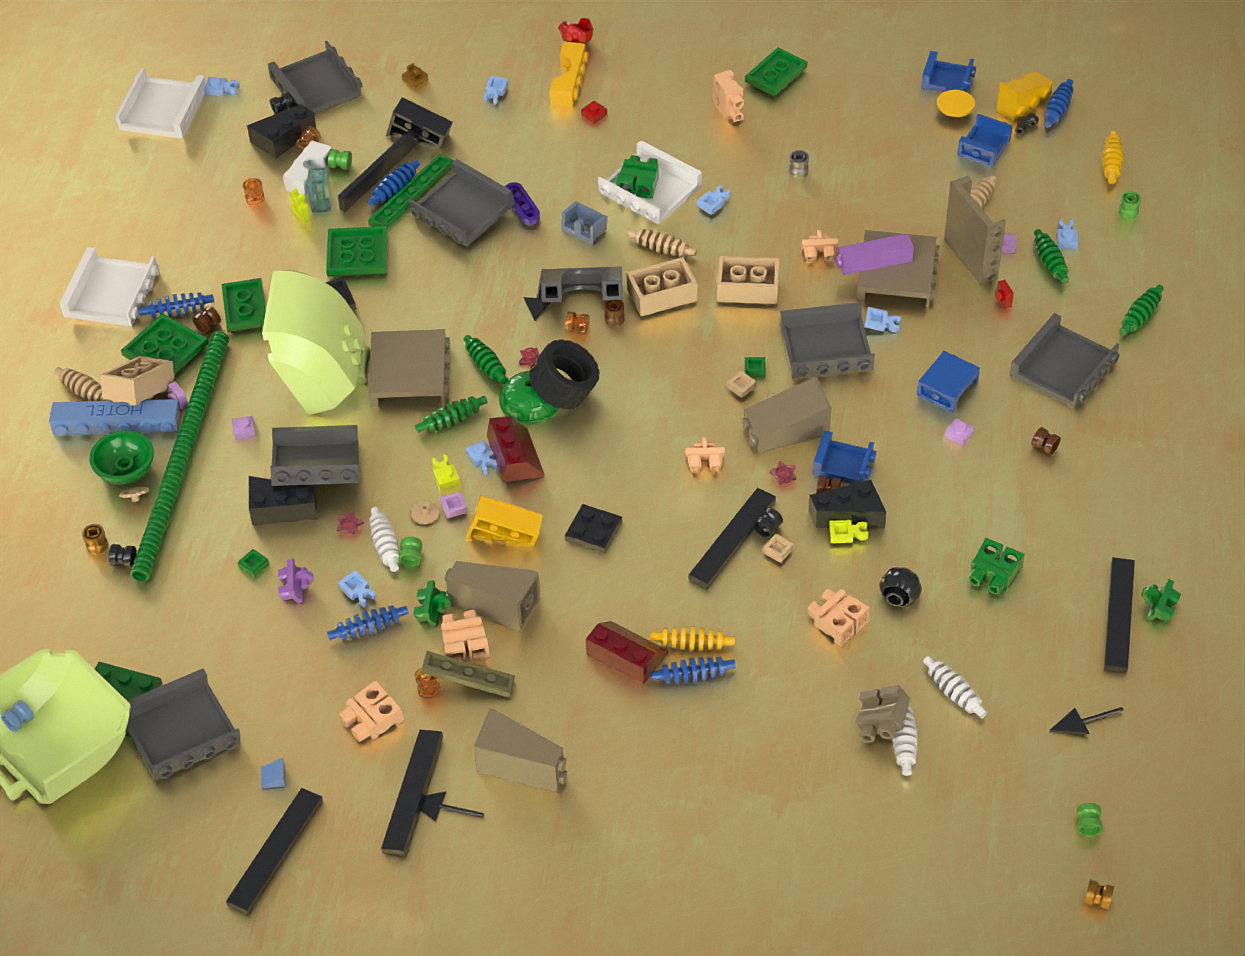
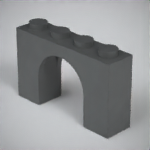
M622 266L542 269V302H562V295L564 293L579 289L600 291L603 294V300H623Z

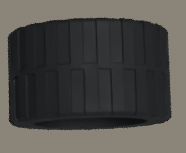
M559 339L548 343L530 368L529 380L533 390L546 403L556 408L574 409V407H578L595 387L599 381L600 371L597 362L588 350L572 341ZM557 369L565 372L572 380L564 377Z

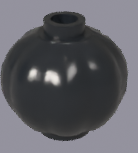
M905 567L889 569L882 576L879 583L882 597L886 602L895 607H908L919 598L922 591L917 574Z

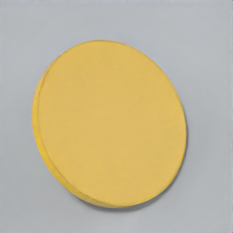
M961 90L945 91L937 99L938 109L943 114L951 117L966 116L973 111L975 106L973 97Z

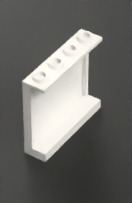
M141 67L139 73L135 76L133 85L129 87L128 94L123 99L119 111L116 112L115 120L118 122L119 130L183 139L205 95V76L197 75L193 83L146 77L145 69Z
M641 140L636 144L637 153L635 156L640 157L642 162H647L650 158L658 160L659 179L653 199L636 196V189L634 194L624 190L630 189L631 184H624L622 186L624 189L616 185V178L620 174L622 166L607 180L598 177V191L618 204H622L633 212L646 217L648 220L661 224L702 186V172ZM643 187L641 189L643 192L650 191L649 187Z
M87 247L60 301L63 317L132 327L135 319L139 317V308L145 304L147 293L152 289L154 278L159 274V265L156 263L155 256H152L149 263L145 264L97 257L95 248Z

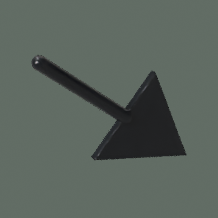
M542 271L537 297H523L534 321L551 303L542 302V298H540Z
M1120 707L1081 719L1076 708H1074L1053 726L1049 732L1089 734L1084 723L1122 712L1124 709Z
M446 791L425 795L420 808L423 813L435 822L440 809L484 817L482 812L442 804Z

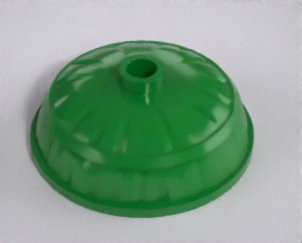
M529 371L520 372L512 376L505 383L499 395V404L502 412L506 416H511L516 421L526 424L547 420L559 409L546 403L533 390L529 380Z
M131 430L116 431L96 442L91 449L89 461L92 470L104 481L116 485H125L139 480L148 472L154 458V448L151 441L142 433Z

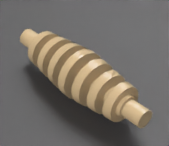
M993 175L989 178H983L971 188L970 195L980 208L984 207L995 188L996 177Z
M640 228L638 231L629 229L627 236L634 238L637 244H642L646 248L649 247L652 251L656 249V252L660 254L662 252L665 255L671 253L672 256L679 254V257L683 258L686 255L695 257L697 254V249L689 247L688 242H682L679 238L675 239V236L671 234L668 236L666 232H653V230Z
M57 367L54 373L59 376L60 382L77 396L89 401H112L102 398L101 385L90 376L70 368L62 369Z

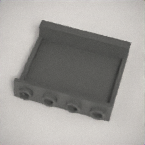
M325 41L326 51L285 67L279 68L274 61L268 63L270 78L282 94L288 92L295 106L301 104L313 111L314 115L362 96V82L360 78L354 75L352 68L346 65L344 58L338 55L336 48L332 47L328 41Z
M456 159L452 163L454 172L419 203L410 199L409 204L411 207L410 211L415 218L422 219L427 225L435 227L443 235H448L455 242L468 247L513 207L515 202L510 189Z
M861 302L780 311L779 325L792 379L874 370L875 354H871L861 317Z
M1054 313L1012 361L1010 376L1075 409L1080 402L1083 403L1086 400L1088 392L1096 388L1099 379L1106 376L1109 367L1117 363L1120 356L1118 353L1119 344L1116 343L1110 350L1061 326L1062 316Z
M357 425L272 428L273 448L272 466H270L272 486L359 483Z
M203 668L127 700L131 708L126 731L154 781L167 778L181 769H188L201 760L210 759L217 753L233 749L237 744L241 743L240 730L234 729L209 686L207 674Z

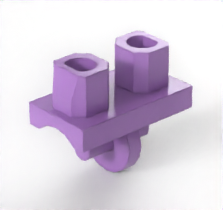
M293 558L287 560V567L278 570L279 580L283 584L287 583V585L278 587V595L283 601L294 599L297 604L303 602V589H306L314 581L313 573L307 571L306 567H297Z

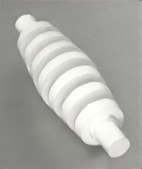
M373 507L371 509L372 516L369 518L373 544L383 564L389 566L391 572H395L399 569L397 564L399 562V548L396 534L386 515L380 513L378 507Z
M930 656L923 660V663L929 668L928 674L948 698L958 703L961 708H965V711L969 714L975 712L981 719L987 715L988 712L981 706L982 699L977 696L975 690L972 689L963 676H960L956 671H952V668L948 665L945 666V663L941 660L935 662Z
M909 706L906 717L902 721L904 723L903 730L896 731L894 738H892L897 764L902 767V774L905 776L912 774L911 766L916 763L918 742L913 710Z

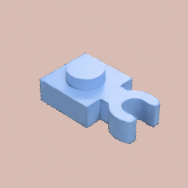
M490 76L485 87L484 102L487 103L492 98L494 104H497L498 96H504L509 85L508 79Z
M208 77L204 89L205 95L224 96V93L237 95L239 82L237 80L227 82V78Z
M720 185L716 188L715 193L708 191L697 200V207L712 215L724 206V201L730 198L731 191L727 190L723 193V186Z
M1062 219L1059 220L1056 233L1057 246L1059 248L1078 249L1077 229H1073V219H1070L1069 225L1063 224Z
M868 307L864 327L884 332L885 328H888L891 332L898 333L901 317L887 316L888 311Z
M485 440L465 448L466 454L475 467L482 466L484 475H488V467H493L495 471H498L493 452Z
M356 570L338 582V587L352 601L358 597L360 605L364 608L367 607L365 598H371L373 601L376 600L375 592L370 589L369 583Z

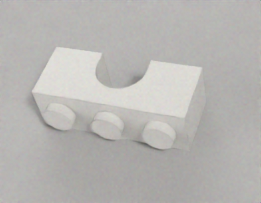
M311 141L303 149L301 155L294 160L289 170L284 173L285 190L291 192L297 188L299 195L303 193L306 197L315 185L313 171L325 173L329 168L328 157L332 147Z

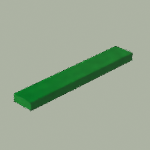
M442 154L437 155L368 219V224L372 227L387 226L388 229L410 208L409 200L412 199L417 202L453 168L452 163L454 160Z

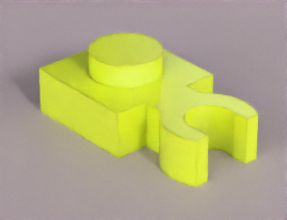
M295 188L290 192L292 214L305 224L310 220V208L305 202V195L303 193L299 195L298 189Z
M443 455L442 462H437L435 457L432 458L433 474L440 490L461 484L454 464L449 465L447 455Z
M851 520L829 521L831 543H853V538L859 540L868 539V531H861L867 530V522H859L856 525H852Z

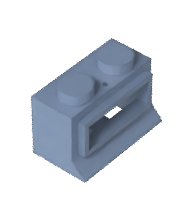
M575 201L562 212L561 230L593 245L596 238L607 230V216ZM584 225L590 227V231L584 229Z

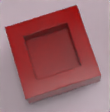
M592 101L581 109V115L595 124L607 115V108L596 101Z
M1006 280L998 281L995 298L1004 309L1012 307L1014 292Z

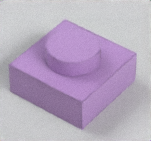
M1004 233L1002 253L1015 254L1016 234Z
M175 381L168 384L169 400L178 399L180 410L186 409L188 402L185 392Z
M253 416L232 419L235 440L256 437Z
M956 418L945 431V437L963 446L974 433V427Z
M461 492L440 497L447 519L468 513Z

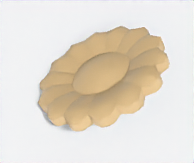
M134 487L124 490L119 495L122 498L131 497L132 502L140 500V495L149 491V487Z
M431 501L417 502L416 505L412 506L410 516L419 525L433 524L434 521L438 520V516H440V509Z

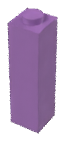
M908 234L838 247V256H835V263L837 268L841 269L843 275L912 262L914 246Z

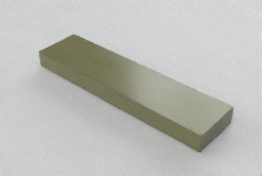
M429 651L426 652L421 669L423 674L508 698L510 697L515 675Z

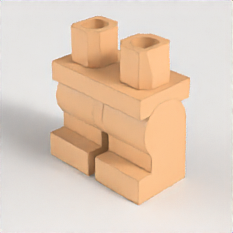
M731 69L715 74L713 82L714 104L723 114L725 120L730 118L733 122L743 120V88L741 86L738 87Z
M828 588L821 596V601L825 604L820 605L813 601L808 606V615L814 619V627L819 630L821 629L827 635H831L834 638V642L840 647L854 636V632L857 633L869 622L870 607L854 597L846 595V592L842 589L835 592Z
M475 610L466 611L464 619L456 621L453 614L443 616L441 630L445 656L451 657V654L461 653L460 656L451 658L467 662L465 647H467L470 661L490 657L481 616L478 617ZM483 649L480 653L472 652L473 650Z
M376 680L354 696V698L351 697L347 700V708L339 714L341 722L346 727L357 721L358 725L351 730L359 742L369 736L372 740H375L379 737L378 734L384 733L393 724L398 726L404 722L401 708L388 696Z

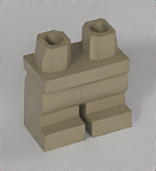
M900 685L881 688V691L874 689L860 693L859 700L862 702V708L858 712L855 723L861 728L860 737L864 742H874L877 734H880L884 739H892L896 731L903 730L904 723L902 721L906 717L911 698Z

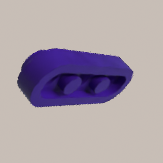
M508 183L505 187L512 191L515 202L512 208L519 219L526 225L537 224L540 221V211L520 183Z

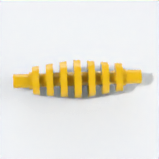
M1116 131L1110 132V136L1106 138L1102 154L1105 177L1108 178L1109 183L1114 184L1120 176L1124 160L1121 138Z
M691 626L690 634H686V627H682L680 634L677 633V627H673L672 633H668V628H663L661 632H651L650 641H659L664 647H667V642H672L671 648L675 649L676 642L681 643L680 650H685V643H690V651H694L695 643L699 644V651H703L704 644H708V650H712L713 644L717 645V650H721L724 645L734 646L735 636L722 635V631H718V636L713 635V629H709V635H704V628L700 627V634L698 635L695 634V626Z

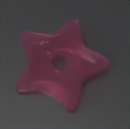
M529 347L521 350L522 358L519 364L531 367L539 356L538 349Z
M778 461L777 468L770 470L769 474L775 476L779 484L788 483L791 480H796V476L793 473L796 465H786Z
M351 511L347 516H337L339 521L337 532L342 531L345 534H355L358 526L364 524L363 520L356 518L354 511Z

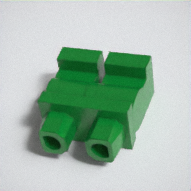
M631 155L629 159H624L620 174L616 178V185L624 189L622 187L624 184H631L630 189L624 190L634 194L636 189V196L653 199L659 179L658 160L650 158L647 162H642L640 157ZM643 187H649L650 191L643 192L641 189Z
M985 537L971 563L969 583L977 587L980 586L982 581L989 583L988 591L995 595H999L1002 590L1007 591L1017 572L1019 573L1023 567L1025 554L1007 546L1003 551V544ZM988 546L994 547L996 552L989 550ZM1008 555H1013L1017 561L1008 558Z

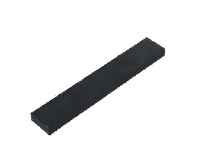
M408 130L338 195L341 211L346 212L416 147L413 131Z
M757 487L692 569L688 579L708 588L754 530V522L758 518H762V513L766 508H771L775 503L776 496Z
M1112 557L1104 670L1125 673L1128 670L1135 560Z
M419 730L381 847L383 853L406 855L443 739L442 731Z
M304 788L300 789L226 900L227 906L247 915L249 914L322 803V796Z

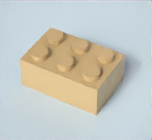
M719 256L717 302L777 304L779 258Z
M683 257L626 272L627 290L640 316L697 301V282Z
M138 356L100 374L102 398L112 400L115 403L127 402L129 405H139L141 401L153 398L159 392L167 391L168 384L175 381L173 361Z

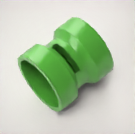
M331 149L328 157L329 168H337L339 166L344 170H349L352 163L351 151L339 152V150Z
M1128 191L1122 194L1119 206L1120 216L1126 219L1137 217L1141 197L1138 193Z
M405 537L402 539L400 545L401 552L399 554L401 565L416 567L420 564V553L423 546L420 539L416 537Z
M1095 803L1079 805L1076 810L1077 817L1080 819L1078 822L1079 833L1084 836L1100 834L1103 831L1102 821L1099 819L1101 817L1100 806Z

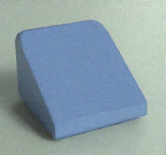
M283 758L261 767L262 789L285 787V764Z

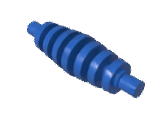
M1067 79L1066 82H1062L1049 98L1044 114L1045 127L1050 128L1052 124H1056L1068 109L1074 91L1072 86L1073 80Z
M414 160L411 164L406 162L387 174L372 191V197L367 201L368 204L373 207L377 202L382 204L394 196L416 175V169L420 166V162L418 160Z
M198 292V297L194 298L193 293H189L190 299H186L185 293H181L182 300L178 301L177 294H172L173 302H170L169 296H166V303L162 304L161 298L157 299V305L150 301L148 306L139 308L140 316L149 314L152 315V318H156V313L159 312L161 315L162 313L164 314V311H168V316L173 317L172 310L176 309L177 316H181L180 308H184L185 314L189 313L188 307H192L194 312L196 311V305H200V309H203L207 303L214 302L213 294L204 296L201 292Z
M391 605L388 606V612L385 607L379 608L380 614H378L376 609H371V617L367 610L363 611V620H361L359 614L353 616L355 623L352 622L351 618L345 620L346 626L342 622L337 623L336 629L327 632L328 638L332 640L339 637L344 641L348 640L347 634H349L351 639L357 638L356 631H358L360 637L366 636L365 628L368 634L372 635L374 634L373 626L379 632L382 630L381 623L387 628L391 626L390 620H392L393 624H396L401 616L409 614L407 606L395 608Z
M692 657L689 658V666H687L685 659L680 660L679 668L677 663L673 662L671 663V669H668V665L665 664L662 665L661 670L651 672V680L662 679L665 684H669L670 678H673L674 683H679V677L682 676L683 683H688V675H691L692 683L698 682L697 674H700L701 681L707 679L706 673L708 672L710 678H714L715 671H718L719 676L724 675V671L735 669V660L724 661L722 657H716V662H714L712 657H707V663L705 664L704 658L698 657V665H696L695 659Z

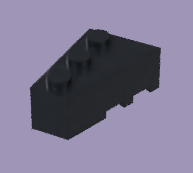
M402 97L392 113L386 136L396 135L401 137L408 130L414 132L415 140L418 141V144L441 148L450 133L453 122Z
M301 104L247 125L250 143L274 158H278L317 129L314 112Z
M249 476V513L252 525L317 519V501L314 486H272L271 479Z
M872 480L809 495V514L816 528H829V521L851 520L852 525H856L859 522H867V525H878V528H885L886 510Z

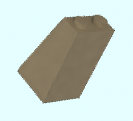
M814 377L744 409V418L741 421L744 431L749 433L751 446H755L757 452L762 453L822 437L824 430L830 431L832 407L817 377Z
M456 561L453 567L449 568L445 574L447 594L452 600L451 605L466 611L475 610L478 616L519 632L541 600L539 572L534 570Z
M489 708L474 745L477 773L558 793L560 785H564L567 779V771H565L566 758L563 756V747L498 711Z

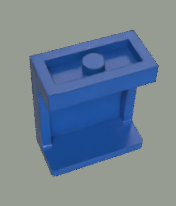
M930 51L922 75L921 89L937 92L948 90L967 92V89H971L976 73V66H973L974 59H970L968 66L937 61L938 52Z
M977 114L975 125L967 137L962 136L959 140L957 155L993 167L1011 140L1013 126Z
M943 351L918 381L917 395L953 413L957 408L960 396L971 383L976 384L978 382L980 368L956 355Z
M824 430L813 461V476L819 477V475H823L828 479H833L834 477L841 478V482L855 484L869 479L872 469L870 463L875 462L877 451L874 450V442H869L868 448L832 441L833 432Z

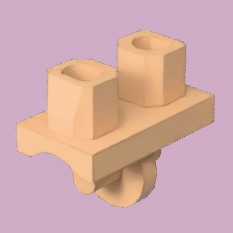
M816 229V235H809V240H802L801 254H804L806 262L816 261V253H824V260L833 261L835 260L838 248V238L829 239V235H821V229Z
M702 436V442H694V448L685 449V461L688 462L690 471L701 470V461H709V470H721L722 461L724 460V447H715V442H707L706 436Z

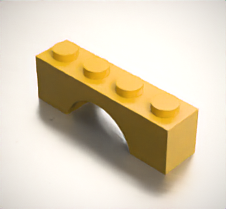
M563 42L560 52L561 68L567 70L568 73L553 78L550 88V100L553 105L573 106L574 100L578 99V87H581L582 84L581 75L585 73L584 63L588 62V52L585 51V44Z

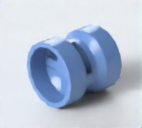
M19 700L13 704L11 710H6L0 717L5 726L15 733L21 729L24 722H30L34 718V714L25 702Z

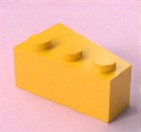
M1034 71L1022 75L1021 79L1013 78L1009 83L1000 82L996 111L1012 122L1016 121L1031 109L1036 108L1038 104L1050 98L1053 81Z
M480 495L471 516L465 540L472 541L474 537L483 538L488 543H492L493 540L506 541L507 545L533 547L539 535L543 515Z

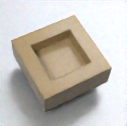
M740 371L727 382V388L743 398L756 388L757 381Z
M775 534L763 547V553L781 563L793 550L794 544Z

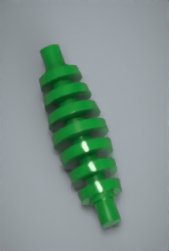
M1040 229L1035 230L1034 235L1036 238L1034 243L1041 262L1055 279H1060L1062 284L1068 283L1069 278L1067 275L1069 270L1062 251L1047 233H1042Z
M1158 284L1155 288H1149L1132 303L1121 322L1122 327L1119 331L1122 335L1134 332L1152 316L1162 299L1161 293L1164 290L1162 285Z
M466 335L463 339L466 343L465 348L475 365L493 381H500L501 384H505L508 381V378L505 376L506 369L496 353L478 338Z
M474 396L468 397V401L464 398L460 399V403L459 401H453L452 405L447 403L444 405V408L442 406L438 408L437 412H431L430 416H424L423 422L415 425V429L418 433L424 430L433 432L435 428L437 430L443 429V425L445 428L450 427L451 423L454 426L459 423L458 419L462 422L466 417L472 416V411L474 413L479 412L480 406L488 403L487 398L482 396L476 399Z

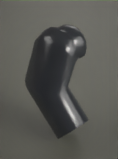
M1029 113L1018 120L1015 129L1016 134H1024L1029 123L1032 126L1038 123L1039 118L1035 116V113Z

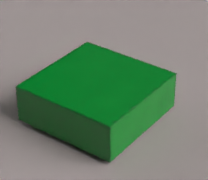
M745 357V374L749 377H766L765 357Z
M252 549L237 563L239 568L255 577L269 565V560Z

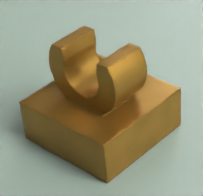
M412 63L407 66V71L402 74V80L416 88L428 80V74Z

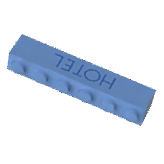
M178 399L143 400L139 405H129L127 402L115 403L112 401L53 402L49 423L53 435L110 434L122 430H131L139 433H168L179 431L181 411Z

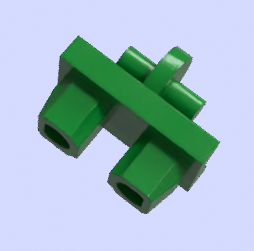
M1168 579L1165 586L1159 588L1155 584L1151 587L1143 588L1141 596L1145 600L1146 605H1151L1146 619L1152 622L1157 617L1167 622L1172 618L1175 610L1165 604L1168 603L1174 606L1181 596L1179 592L1172 588L1174 581Z
M434 580L428 581L427 588L418 590L417 600L423 606L414 608V617L418 622L428 621L431 626H437L439 613H442L444 609H448L451 606V598L446 596L445 591L438 590L435 587Z

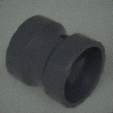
M288 92L281 94V97H273L269 100L274 114L295 107L293 99Z
M766 508L762 513V518H758L754 522L753 528L761 537L770 538L775 529L783 523V518L775 509Z
M112 544L109 550V564L111 566L122 564L125 567L132 568L137 554L136 547L128 545L122 548L120 544Z

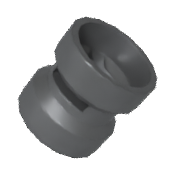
M802 150L793 151L790 154L791 164L789 165V172L794 177H804L808 173L809 155Z

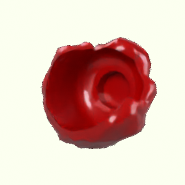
M581 18L578 24L571 23L567 25V22L563 21L558 26L561 37L566 42L586 44L591 41L594 29L588 18Z

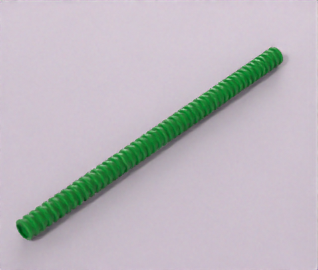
M217 331L212 333L157 493L158 495L156 496L130 572L131 577L137 581L144 582L150 578L155 558L157 557L213 386L222 364L221 362L228 346L229 337L223 332Z

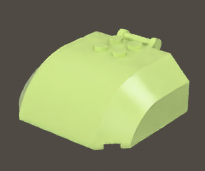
M295 270L273 271L262 331L264 340H269L272 352L268 354L269 362L308 415L335 409L355 390L356 383L365 384L367 381L366 366L367 359L370 357V348L362 343L364 327L345 299L330 285L313 276Z
M41 649L0 675V716L6 710H11L13 704L19 700L25 702L34 714V718L28 723L24 722L21 729L15 733L5 726L0 717V767L4 766L18 780V782L12 784L0 771V785L5 789L6 795L11 800H15L27 789L39 803L51 804L98 772L116 753L125 737L131 708L130 703L75 650H65V653H51L50 649Z

